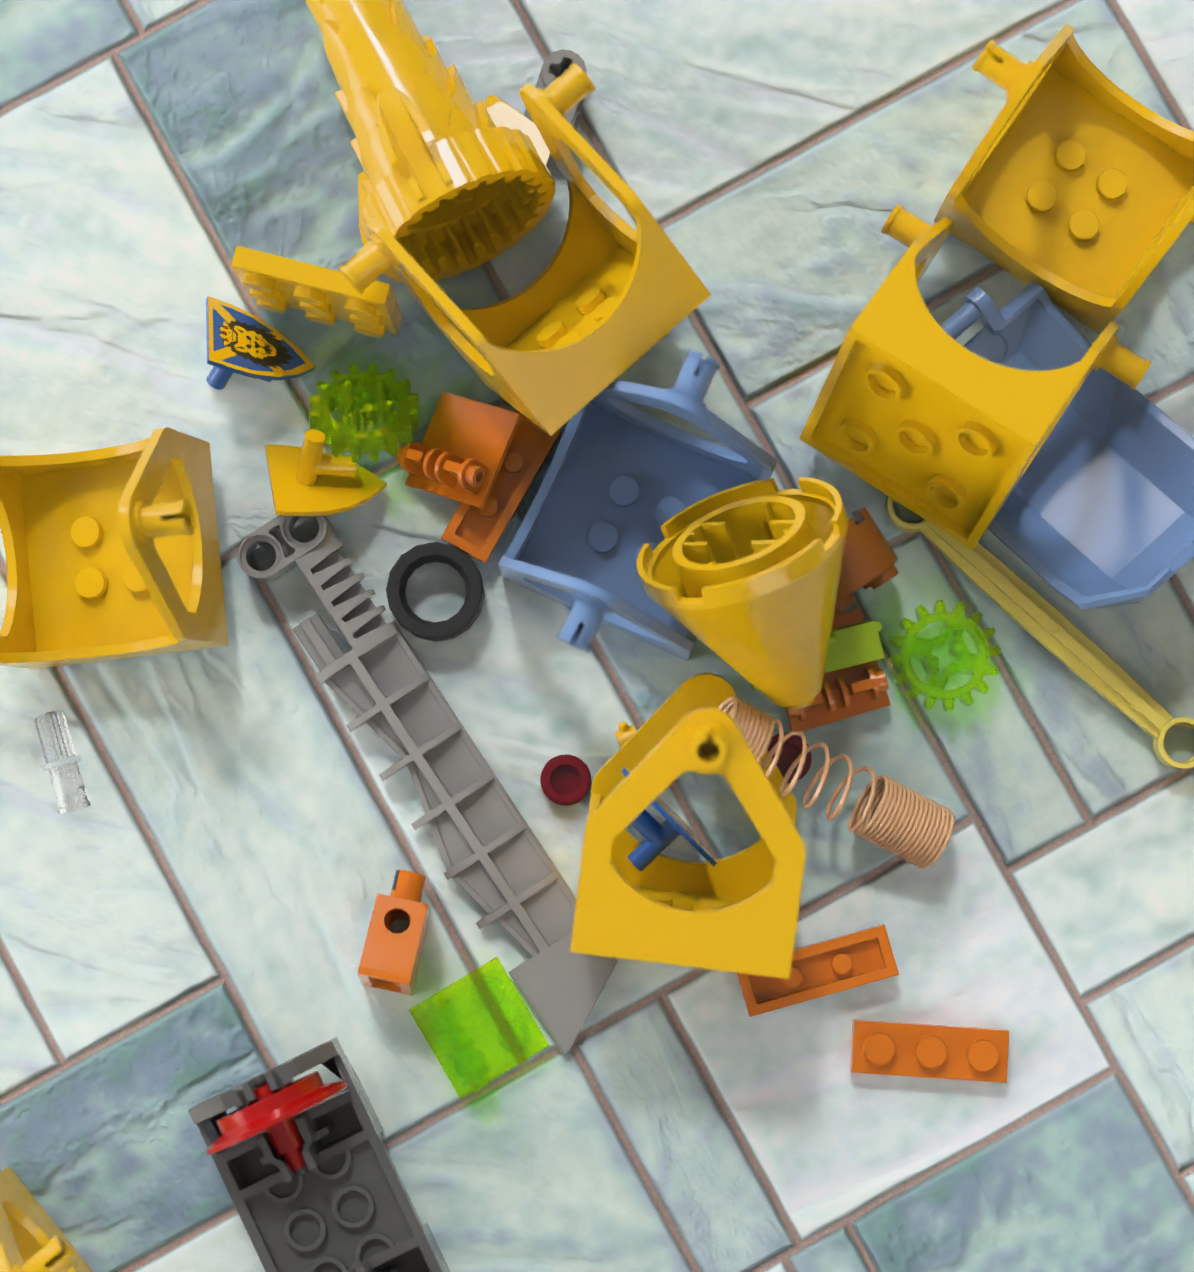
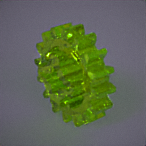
M353 363L349 366V374L344 376L334 369L330 371L331 384L318 381L316 383L317 395L309 396L310 429L320 430L325 434L324 446L331 443L332 456L336 458L343 454L344 451L351 452V461L353 463L359 461L361 454H369L373 462H379L380 451L386 450L392 456H396L398 454V442L410 445L412 443V430L419 429L418 394L411 393V382L409 379L396 382V370L393 368L382 375L377 373L376 363H371L367 372H360L357 365ZM331 413L335 414L336 421L331 416Z
M937 600L934 603L932 614H929L923 605L918 606L914 609L918 621L914 623L905 617L901 619L899 625L906 632L905 636H892L889 641L894 647L900 648L899 654L887 659L890 665H900L902 671L893 679L894 684L907 681L911 687L907 691L905 698L911 700L919 694L925 696L923 704L924 709L927 710L932 709L937 700L942 701L945 712L953 711L955 698H959L965 707L974 704L970 691L974 689L976 692L986 694L990 688L982 680L984 675L996 676L999 673L997 667L989 664V658L1000 654L1001 648L988 646L987 639L993 636L996 632L995 629L987 628L981 631L977 625L981 621L983 614L978 611L969 618L963 616L965 609L962 602H958L951 612H947L944 601ZM944 622L938 636L932 639L916 636L925 626ZM964 630L972 638L977 654L968 651L962 639ZM949 640V654L956 657V660L945 665L942 671L939 672V658L932 655V650L939 649ZM911 658L919 660L926 672L924 682L916 675L911 664ZM957 672L964 675H972L961 687L944 690L951 675Z

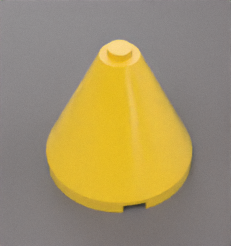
M800 477L798 479L801 489L778 490L775 479L770 478L738 485L704 498L680 511L662 524L660 527L665 539L653 551L650 543H644L637 558L638 573L646 593L653 601L774 704L792 710L810 705L823 686L848 530V517L839 492L827 482L809 477Z

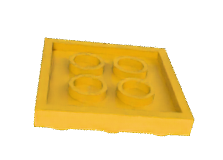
M236 245L231 266L249 295L257 299L256 306L276 313H285L287 307L306 311V319L323 325L334 326L336 319L355 324L354 331L375 338H383L384 332L398 334L402 313L391 284L375 280L360 294L340 271Z

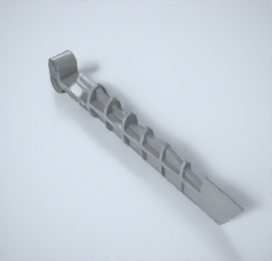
M277 516L248 535L241 542L237 558L241 569L247 575L260 581H272L299 566L352 647V650L346 654L344 653L319 613L305 619L292 630L320 671L314 676L319 685L326 683L359 715V717L346 725L350 732L367 723L402 757L400 761L380 773V778L384 781L408 766L425 811L424 816L411 824L414 830H417L429 822L447 869L443 873L446 879L453 878L488 913V915L476 922L479 929L496 920L532 955L508 973L562 1054H567L618 961L614 957L570 952L576 897L394 621L386 623L381 614L386 610L385 606L376 607L372 602L371 598L376 594L373 589L364 590L361 585L365 578L364 574L355 575L350 568L355 562L352 557L343 558L340 550L344 544L329 523L326 516H313L317 518L319 523L318 535L310 542L301 543L295 539L293 527L296 521L303 516ZM271 544L276 551L274 565L265 571H257L251 563L253 550L258 545Z

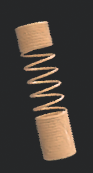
M736 696L727 698L717 708L725 711L735 720L758 762H760L770 744L774 732V723L778 725L779 741L770 750L761 765L764 771L774 755L772 763L766 772L768 779L778 762L783 743L793 735L801 737L803 743L802 753L792 763L781 783V797L787 796L796 785L806 760V754L816 747H821L825 751L826 761L816 773L804 794V809L810 808L819 797L828 776L829 766L836 760L844 759L848 763L849 773L837 787L827 805L825 812L827 820L834 819L844 806L853 777L861 771H867L871 775L872 781L865 787L854 807L848 823L849 832H853L854 835H858V837L866 839L871 844H875L922 869L934 864L944 852L954 829V814L951 809L939 805L938 802L922 796L921 793L909 789L904 784H900L886 775H880L875 778V773L871 767L863 766L853 771L852 760L848 755L841 754L830 759L829 748L825 743L818 742L807 747L806 736L802 731L795 730L784 736L783 725L779 719L764 713L763 710L750 706L749 703L737 699ZM798 765V769L794 775L793 780L791 781L788 788L785 790L786 784L792 772ZM822 775L820 784L815 794L813 795L812 799L808 802L809 795L814 785L816 784L819 777ZM846 785L844 794L838 806L836 807L835 811L830 815L831 808L837 796L841 792L842 788Z

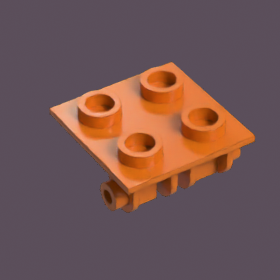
M443 392L422 443L411 441L407 444H402L396 452L397 462L401 464L403 470L409 473L405 485L484 509L522 414Z
M857 608L835 615L833 617L832 629L865 621L862 609ZM875 660L824 673L822 689L810 705L796 710L785 707L792 732L795 730L803 732L891 705L886 691L889 689L887 678L883 669L880 670L878 661Z

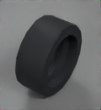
M439 542L417 545L402 554L390 570L386 587L389 609L401 627L417 638L435 642L454 639L470 629L481 614L485 597L481 573L470 556L453 545ZM433 562L448 564L456 569L463 578L466 588L464 604L458 613L448 620L440 622L426 621L414 614L407 604L405 593L408 579L413 572L422 565Z

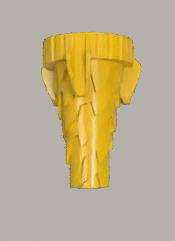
M305 0L323 35L327 58L341 88L340 91L335 92V95L356 135V139L350 141L364 169L363 172L358 174L359 229L363 247L370 242L368 238L370 233L365 224L373 217L390 232L433 281H438L442 278H450L481 266L484 262L501 255L506 249L513 247L521 241L522 237L529 234L549 211L556 185L546 166L551 153L535 123L493 94L486 97L485 104L482 99L474 103L455 65L446 67L432 38L424 34L420 35L402 0ZM392 266L384 272L388 278L393 277L394 281L403 283Z

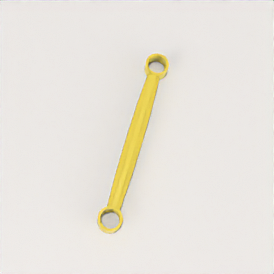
M889 496L887 497L885 503L886 516L895 528L903 532L920 531L965 576L1032 637L1097 693L1153 737L1154 753L1162 764L1173 769L1194 767V756L1184 762H1175L1167 754L1164 747V739L1170 727L1184 725L1194 730V719L1188 717L1173 718L1112 658L981 544L977 543L972 550L925 519L917 523L905 522L899 519L894 512V499Z

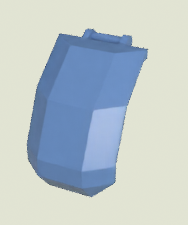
M1033 281L1000 311L987 293L981 288L975 287L964 297L966 303L941 325V328L955 340L976 320L980 319L985 327L963 347L993 363L1020 370L1047 371L1067 367L1081 361L1092 346L1051 301L1045 289ZM1101 368L1097 372L1092 370L987 529L1058 594L1081 610L1139 603L1152 595L1194 556V437L1138 390L1135 389L1133 391L1130 389V386Z

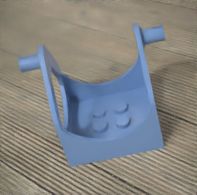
M694 350L687 352V358L673 388L663 389L615 379L568 421L540 488L517 534L498 564L503 578L571 608L562 631L558 634L557 638L580 650L590 652L591 644L602 622L687 661L697 637L648 596L637 570L639 552L644 543H650L653 551L665 539L660 526L680 511L723 490L749 482L770 479L777 464V460L706 408L703 399L716 371L720 368V363L707 356L706 360L701 359L702 353ZM628 402L659 408L694 423L727 447L681 430Z

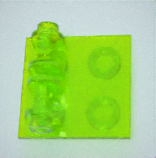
M495 957L409 1009L460 1099L472 1092H477L495 1078L550 1046L498 957Z

